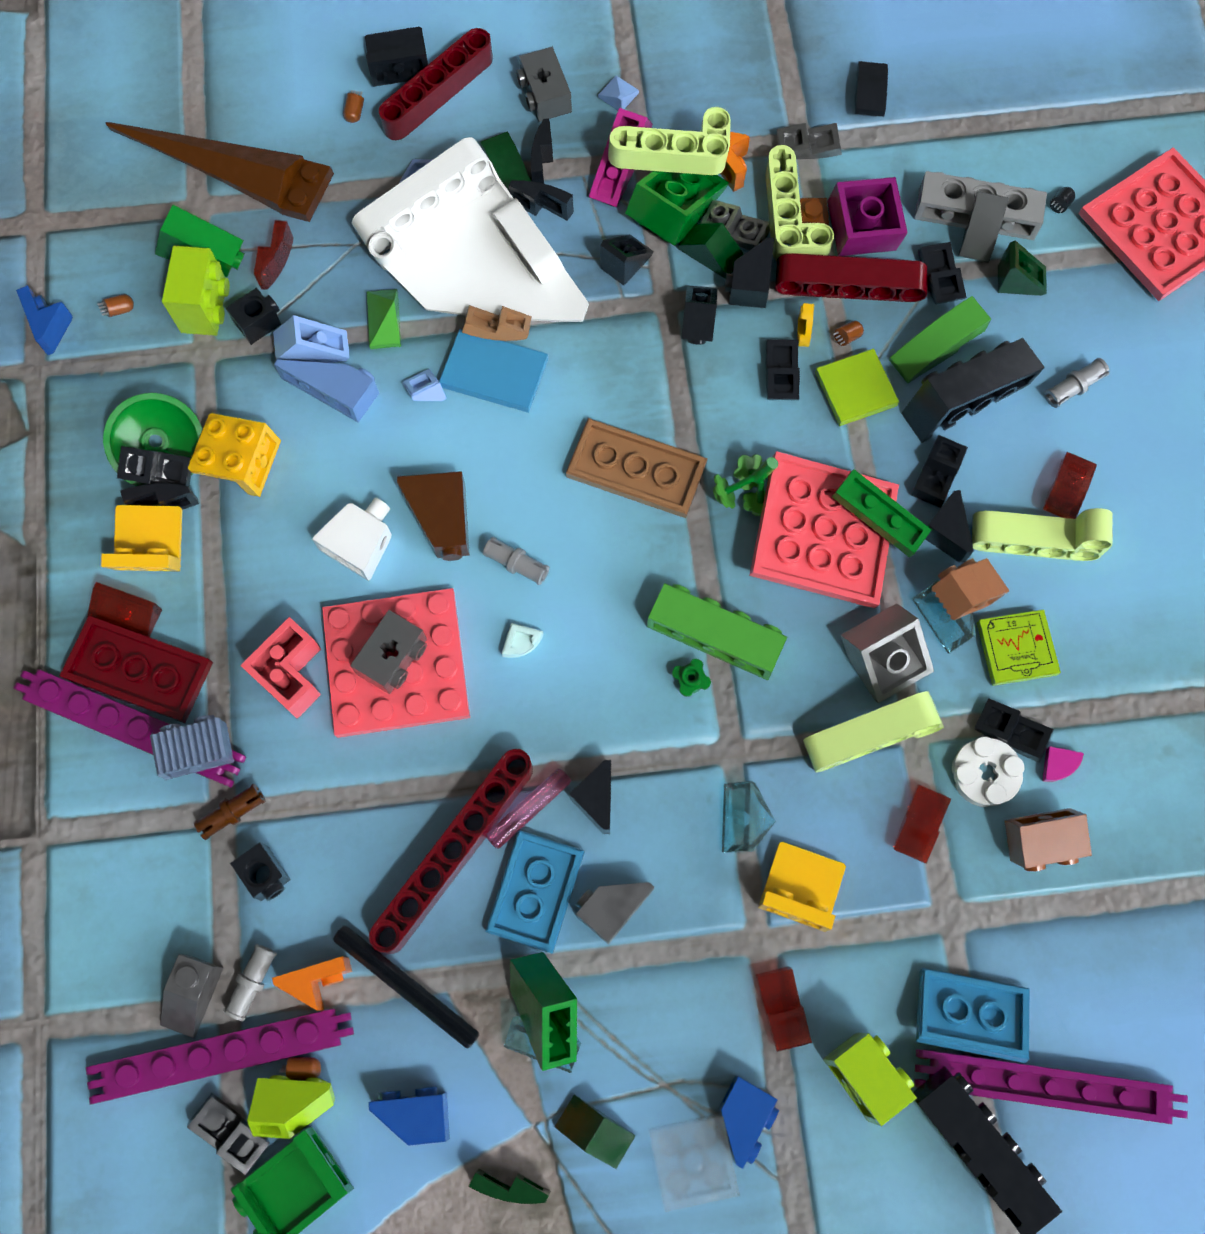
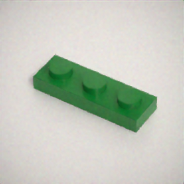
M855 469L849 473L832 496V498L909 558L915 554L932 530Z

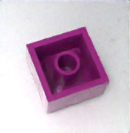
M896 177L836 183L827 203L838 256L896 251L908 233Z

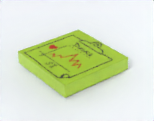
M1044 610L981 619L977 622L992 686L1052 677L1061 673Z

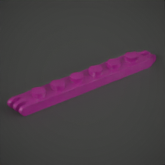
M39 669L35 675L24 670L20 674V677L31 681L28 687L17 682L13 689L24 693L22 700L151 755H153L150 735L160 732L161 727L170 725ZM232 750L234 760L244 763L246 756ZM226 764L199 771L196 774L232 788L234 781L228 777H223V774L227 771L238 776L241 769Z
M330 1009L85 1067L86 1075H95L101 1072V1079L87 1082L88 1090L103 1088V1094L89 1097V1104L110 1101L340 1046V1038L354 1035L353 1027L342 1030L338 1028V1023L352 1020L351 1013L336 1016V1010Z
M916 1049V1057L930 1059V1066L915 1064V1072L927 1073L929 1078L944 1066L953 1076L960 1072L974 1091L969 1094L972 1096L1165 1124H1173V1117L1188 1119V1111L1173 1109V1101L1188 1103V1096L1173 1094V1086ZM914 1079V1087L918 1088L926 1080Z

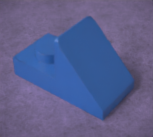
M28 285L17 289L18 297L35 341L47 355L53 354L72 321V314L63 302L47 306L42 295L36 296Z

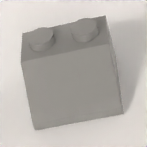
M897 603L841 634L850 663L877 703L882 702L934 672L919 619Z

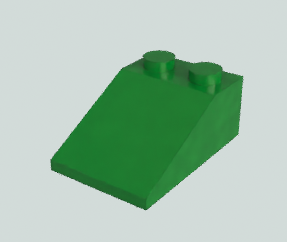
M653 171L636 183L625 214L633 218L639 225L645 226L659 235L665 242L675 246L702 219L712 201L720 197L729 182L718 175Z

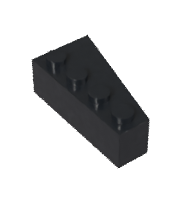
M1024 338L1012 343L1004 341L991 352L981 351L965 363L962 361L955 362L942 373L934 371L928 374L921 381V388L901 414L921 443L932 438V434L938 427L941 426L945 431L956 425V421L960 420L967 413L973 416L982 411L993 400L997 403L1030 385L1045 367Z
M944 1066L913 1091L917 1097L915 1101L973 1175L980 1181L999 1208L1007 1215L1020 1234H1036L1063 1212L1043 1188V1185L1047 1182L1032 1162L1026 1166L1017 1156L1022 1150L1008 1132L1001 1136L993 1125L998 1120L984 1102L977 1106L971 1099L969 1094L974 1090L960 1072L953 1076Z

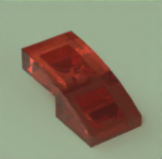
M275 220L271 247L258 246L254 275L261 290H268L288 260L294 237L287 221Z
M1066 452L1061 460L1055 481L1048 491L1043 510L1061 518L1076 519L1091 484L1097 464Z
M917 784L893 849L927 864L940 833L938 830L951 798Z
M787 966L755 974L776 1051L812 1043L804 1008L800 1004L792 968Z

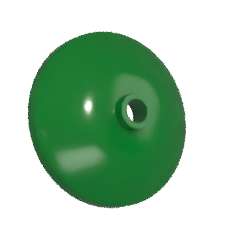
M143 393L126 399L113 410L104 428L103 445L110 465L118 473L121 446L192 457L203 429L195 413L180 400L161 393ZM152 435L161 437L162 444L159 447H154L150 444L149 439ZM125 480L134 486L146 485V483Z

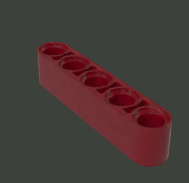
M482 28L469 30L380 105L379 115L384 134L387 138L391 140L405 138L491 65L493 61L491 38L486 30Z
M784 254L777 259L776 290L783 295L918 302L927 297V265L921 261Z

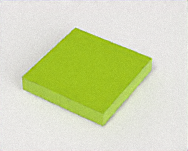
M874 349L816 368L815 375L839 427L897 407L899 403Z

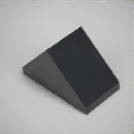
M632 235L605 239L600 245L601 269L619 283L625 285L647 262L654 251Z
M961 490L953 491L929 523L928 527L932 530L925 540L961 563L967 561L974 552Z
M604 760L569 793L570 800L603 834H610L611 760Z

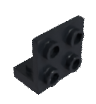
M421 27L365 36L366 59L373 87L409 81L428 65Z

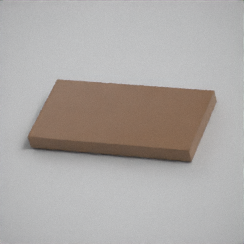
M588 418L566 471V477L686 518L708 458Z

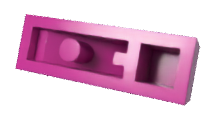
M619 108L611 132L619 126L652 128L653 124L647 117ZM608 138L589 198L617 208L635 170L617 168L609 162Z

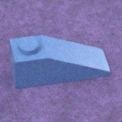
M277 360L274 364L282 380L356 422L361 420L379 394L374 376L363 368L357 370L348 364Z

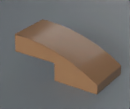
M469 305L462 333L490 340H525L529 335L532 316L502 306L500 314L496 315Z

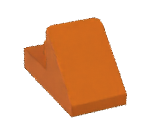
M730 132V147L725 169L720 174L724 180L729 182L728 185L735 192L744 187L747 167L742 157L748 153L750 137L746 134Z
M341 956L273 977L272 980L274 986L313 1009L324 1011L318 982L322 981L323 987L344 981L343 974L352 972L349 958Z

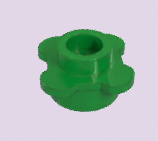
M692 659L690 664L683 667L679 665L674 667L672 676L678 680L681 695L689 697L692 693H696L701 689L706 690L710 687L711 679L705 675L702 669L704 664L701 660ZM693 675L695 679L689 680L688 676Z

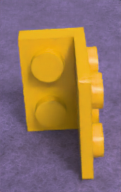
M210 413L190 460L188 470L195 474L235 481L248 495L260 497L281 440L266 423Z
M117 505L115 509L114 554L102 553L101 567L116 571L180 572L182 508L179 506Z
M780 842L758 908L827 932L832 929L836 915L832 914L846 865L791 844Z

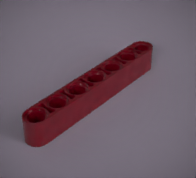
M512 749L501 757L384 910L369 932L370 944L375 950L385 954H394L405 946L510 807L533 774L530 757L525 751ZM512 761H524L526 763L525 770L518 775L509 773L508 766ZM494 787H501L505 790L504 798L497 803L488 801L487 794L489 790ZM474 814L483 816L484 823L479 830L470 831L466 828V822L470 816ZM453 842L460 843L462 845L461 855L456 859H447L445 856L446 847ZM431 870L439 871L441 876L439 884L434 888H426L423 883L425 874ZM408 899H416L419 905L417 913L409 918L404 917L402 914L403 903ZM392 927L396 932V940L391 946L383 947L380 943V934L384 929Z

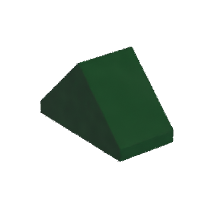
M723 223L695 224L678 245L680 251L725 279L726 273H733L734 261L744 255Z
M1016 240L1010 242L998 264V293L1038 296L1047 294L1046 266Z
M575 1094L555 1125L557 1130L583 1151L617 1169L636 1136Z

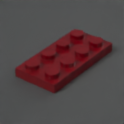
M88 616L59 676L81 686L186 723L213 662L203 656Z

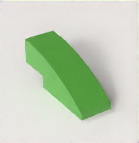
M971 296L922 330L892 355L889 361L904 380L910 383L956 354L962 345L985 332L991 318L976 299Z

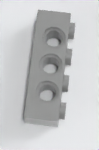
M925 172L919 188L915 220L966 228V225L969 223L976 193L980 191L1009 198L999 231L1000 235L1034 240L1044 220L1047 192L1038 191L1033 188L1009 186L1000 182H986L971 177L963 178L946 175L942 172Z

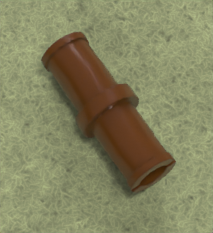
M252 784L230 800L225 798L219 802L218 808L199 820L194 821L197 832L203 831L200 836L204 840L209 839L210 836L230 823L232 825L237 824L241 821V816L260 804L265 803L266 800L262 792H257L259 790L257 785Z

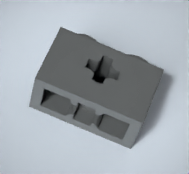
M553 46L520 55V69L516 70L520 87H525L527 90L525 98L529 111H535L539 122L543 119H551L571 113V92Z
M388 610L350 666L358 676L390 695L394 688H400L408 676V671L406 670L412 661L419 660L425 652L427 638L422 629ZM397 650L398 655L396 657L390 655L387 658L386 653L388 651L394 653Z

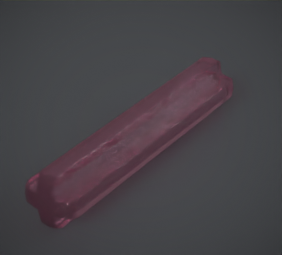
M560 768L554 771L486 834L488 841L495 848H501L570 784V777Z

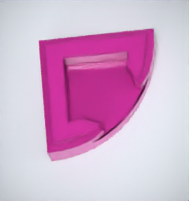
M1051 746L1046 748L1042 782H1056L1073 774L1080 766L1084 753Z

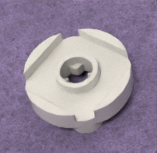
M981 737L969 742L958 751L952 763V773L954 772L955 787L958 793L965 800L979 807L997 806L1008 802L1018 793L1023 782V772L1025 769L1023 761L1009 745L997 739ZM981 764H984L985 767L990 765L994 768L993 772L996 774L994 780L991 777L988 781L981 778L983 774L982 770L979 769Z

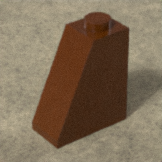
M462 471L398 476L397 483L402 496L436 557L446 561H456L461 559L462 556H470L466 487Z

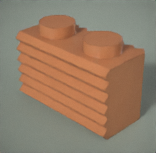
M972 558L959 567L953 565L945 569L938 575L940 581L932 586V591L936 592L935 597H938L939 602L943 603V608L947 609V614L951 615V620L959 619L988 607L1009 592V589L987 558L978 562Z

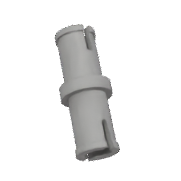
M1097 358L1081 370H1073L1068 373L1065 380L1045 391L1048 403L1052 407L1057 408L1076 394L1082 395L1087 392L1089 386L1109 375L1107 363L1103 359Z
M491 537L483 550L484 556L506 566L507 571L514 574L517 572L538 585H541L548 575L550 568L548 565H544L527 556L525 550L521 548L514 549L495 537Z
M259 944L255 945V949L243 973H238L235 979L238 983L226 1008L223 1010L224 1014L239 1021L245 1020V1016L257 991H262L265 985L262 981L274 957L277 955L275 951Z

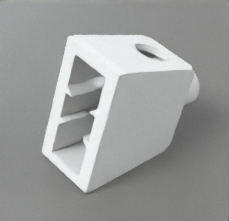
M374 498L365 511L353 503H349L312 540L321 552L367 581H370L392 536L388 526L382 522L390 511V507L378 498Z

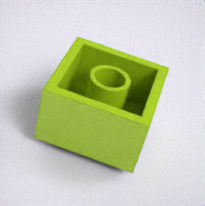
M173 246L162 303L181 333L217 336L219 324H223L225 318L223 303L224 297L229 295V280L225 278L220 262L216 260L210 248Z
M855 1033L824 1057L823 1061L865 1119L882 1127L917 1099L911 1090L914 1087V1083L901 1067L896 1069L887 1058L891 1053L877 1035L872 1037L869 1033Z

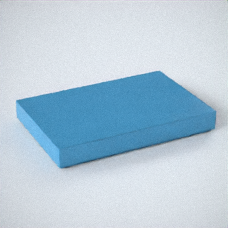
M459 329L439 382L444 389L529 413L548 361V354L505 341L471 336L462 333V329Z
M518 831L485 932L553 954L585 851Z
M922 968L919 974L916 1042L1026 1063L1029 1060L1030 988Z

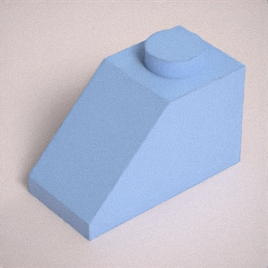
M293 315L273 332L276 360L334 363L347 361L350 358L346 330Z

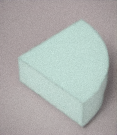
M511 623L502 656L516 658L528 654L540 643L543 631Z

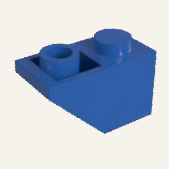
M735 1075L718 1110L732 1160L738 1167L743 1169L746 1162L752 1164L755 1161L762 1146L757 1140L764 1127L768 1130L772 1127L779 1109L775 1107L778 1101L776 1098Z
M437 1086L415 1089V1096L401 1097V1090L378 1093L379 1100L368 1102L369 1111L408 1146L446 1142L450 1139L447 1093L437 1094Z

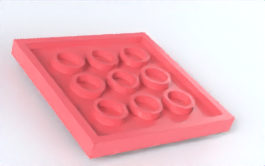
M1174 147L1083 206L1078 213L1158 301L1205 271V180Z
M776 451L773 458L778 461V467L768 477L749 576L875 609L880 604L890 542L832 498L851 471ZM862 475L894 501H897L899 484Z
M453 588L322 607L334 735L337 738L470 718ZM388 610L422 629L427 638L425 652L419 660L412 661L406 670L408 671L406 680L400 688H394L390 695L358 676L350 666ZM397 650L394 653L388 651L386 653L387 658L390 655L396 657L398 655Z

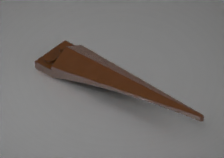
M105 122L108 128L115 133L181 161L237 189L282 215L310 222L334 175L331 166L305 160L302 155Z

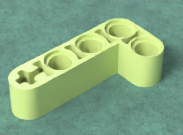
M720 107L707 109L703 116L700 132L619 126L613 129L610 134L609 162L621 169L718 175L725 169L729 152L730 115L725 109Z
M786 145L775 146L769 152L765 174L771 238H774L773 258L777 261L778 257L784 254L829 256L834 239L832 228L825 223H802L795 152Z
M1094 508L1081 512L1076 519L999 511H979L972 516L973 549L984 552L1093 561L1099 559L1113 545V513L1107 509Z
M925 691L815 733L803 739L815 773L908 738H921L943 729L944 725L929 691Z

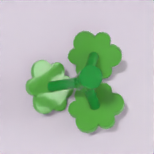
M754 454L751 457L741 455L737 459L738 468L733 472L734 477L739 479V481L729 486L727 480L717 474L714 476L716 485L713 487V493L720 504H723L726 508L730 507L733 509L736 507L734 491L740 488L750 490L755 486L757 487L756 493L749 492L744 494L743 508L746 511H752L756 516H761L766 493L764 490L765 479L778 467V461L773 457H769L762 462V458L758 454Z

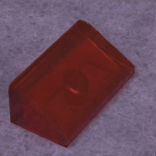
M96 582L92 591L88 616L150 637L162 609L154 602Z

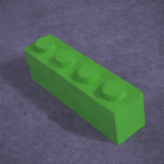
M664 583L649 614L648 628L767 681L769 680L787 640V636L782 635L780 629L769 624L762 626L752 622L751 617L743 612L733 611L732 613L720 608L721 605L711 598L703 597V599L695 597L690 594L691 592L681 585L673 584L670 586Z

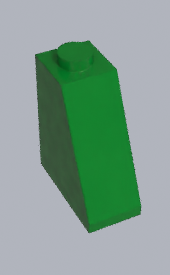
M172 205L160 229L155 255L170 260L173 246L210 248L216 260L220 262L224 276L228 277L231 269L238 270L245 253L241 252L240 249L244 240Z
M544 952L510 959V992L539 1067L542 1071L577 1062L576 996Z

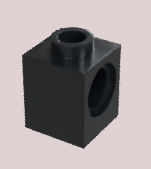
M257 287L226 307L233 323L250 345L281 325L276 314L280 311L279 307L270 295L264 297ZM260 313L258 316L252 317L254 314Z
M261 842L230 863L251 896L260 901L264 899L270 901L280 895L285 890L283 885L291 880L270 848ZM262 866H268L270 870L268 879L264 883L258 884L256 881L258 869Z

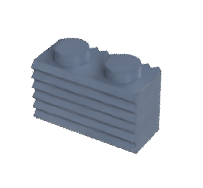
M205 715L195 718L192 725L181 727L180 724H170L161 727L159 733L151 734L150 739L157 776L164 780H169L234 763L227 724L220 718H215L214 715Z

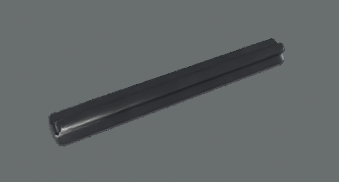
M342 926L333 938L337 945L463 1047L470 1048L479 1037V1032L379 951L375 950L349 927Z

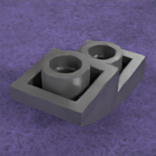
M717 200L712 201L700 223H723L738 246L749 251L764 241L771 230L768 221L742 215L740 206Z

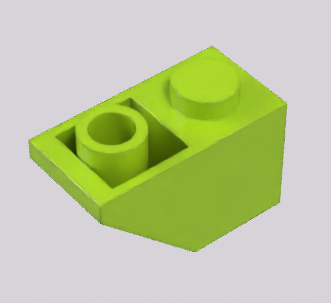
M273 1075L269 1079L257 1078L247 1119L252 1135L255 1137L292 1138L334 1106L335 1096L332 1085L320 1078H307L305 1081L290 1080L288 1077Z

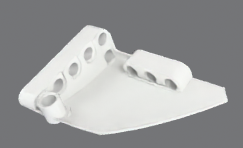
M472 137L464 138L363 208L352 219L353 227L377 263L384 270L388 271L428 311L466 316L469 305L499 315L502 306L532 316L531 321L583 322L589 306L588 301L564 269L562 262L518 199L512 197L497 175L491 161ZM390 249L387 254L383 255L386 250Z

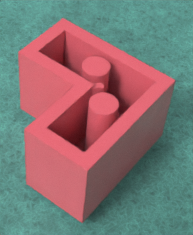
M290 617L240 665L296 719L321 695L299 673L321 648Z

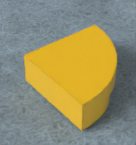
M803 303L797 319L798 346L809 347L814 304Z

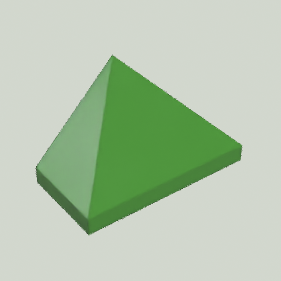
M398 290L367 291L370 349L401 347Z

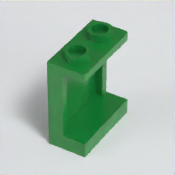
M310 1127L293 1138L289 1145L250 1176L233 1186L231 1191L235 1196L232 1198V1202L241 1216H248L256 1228L253 1230V1234H299L350 1193L354 1187L313 1127Z

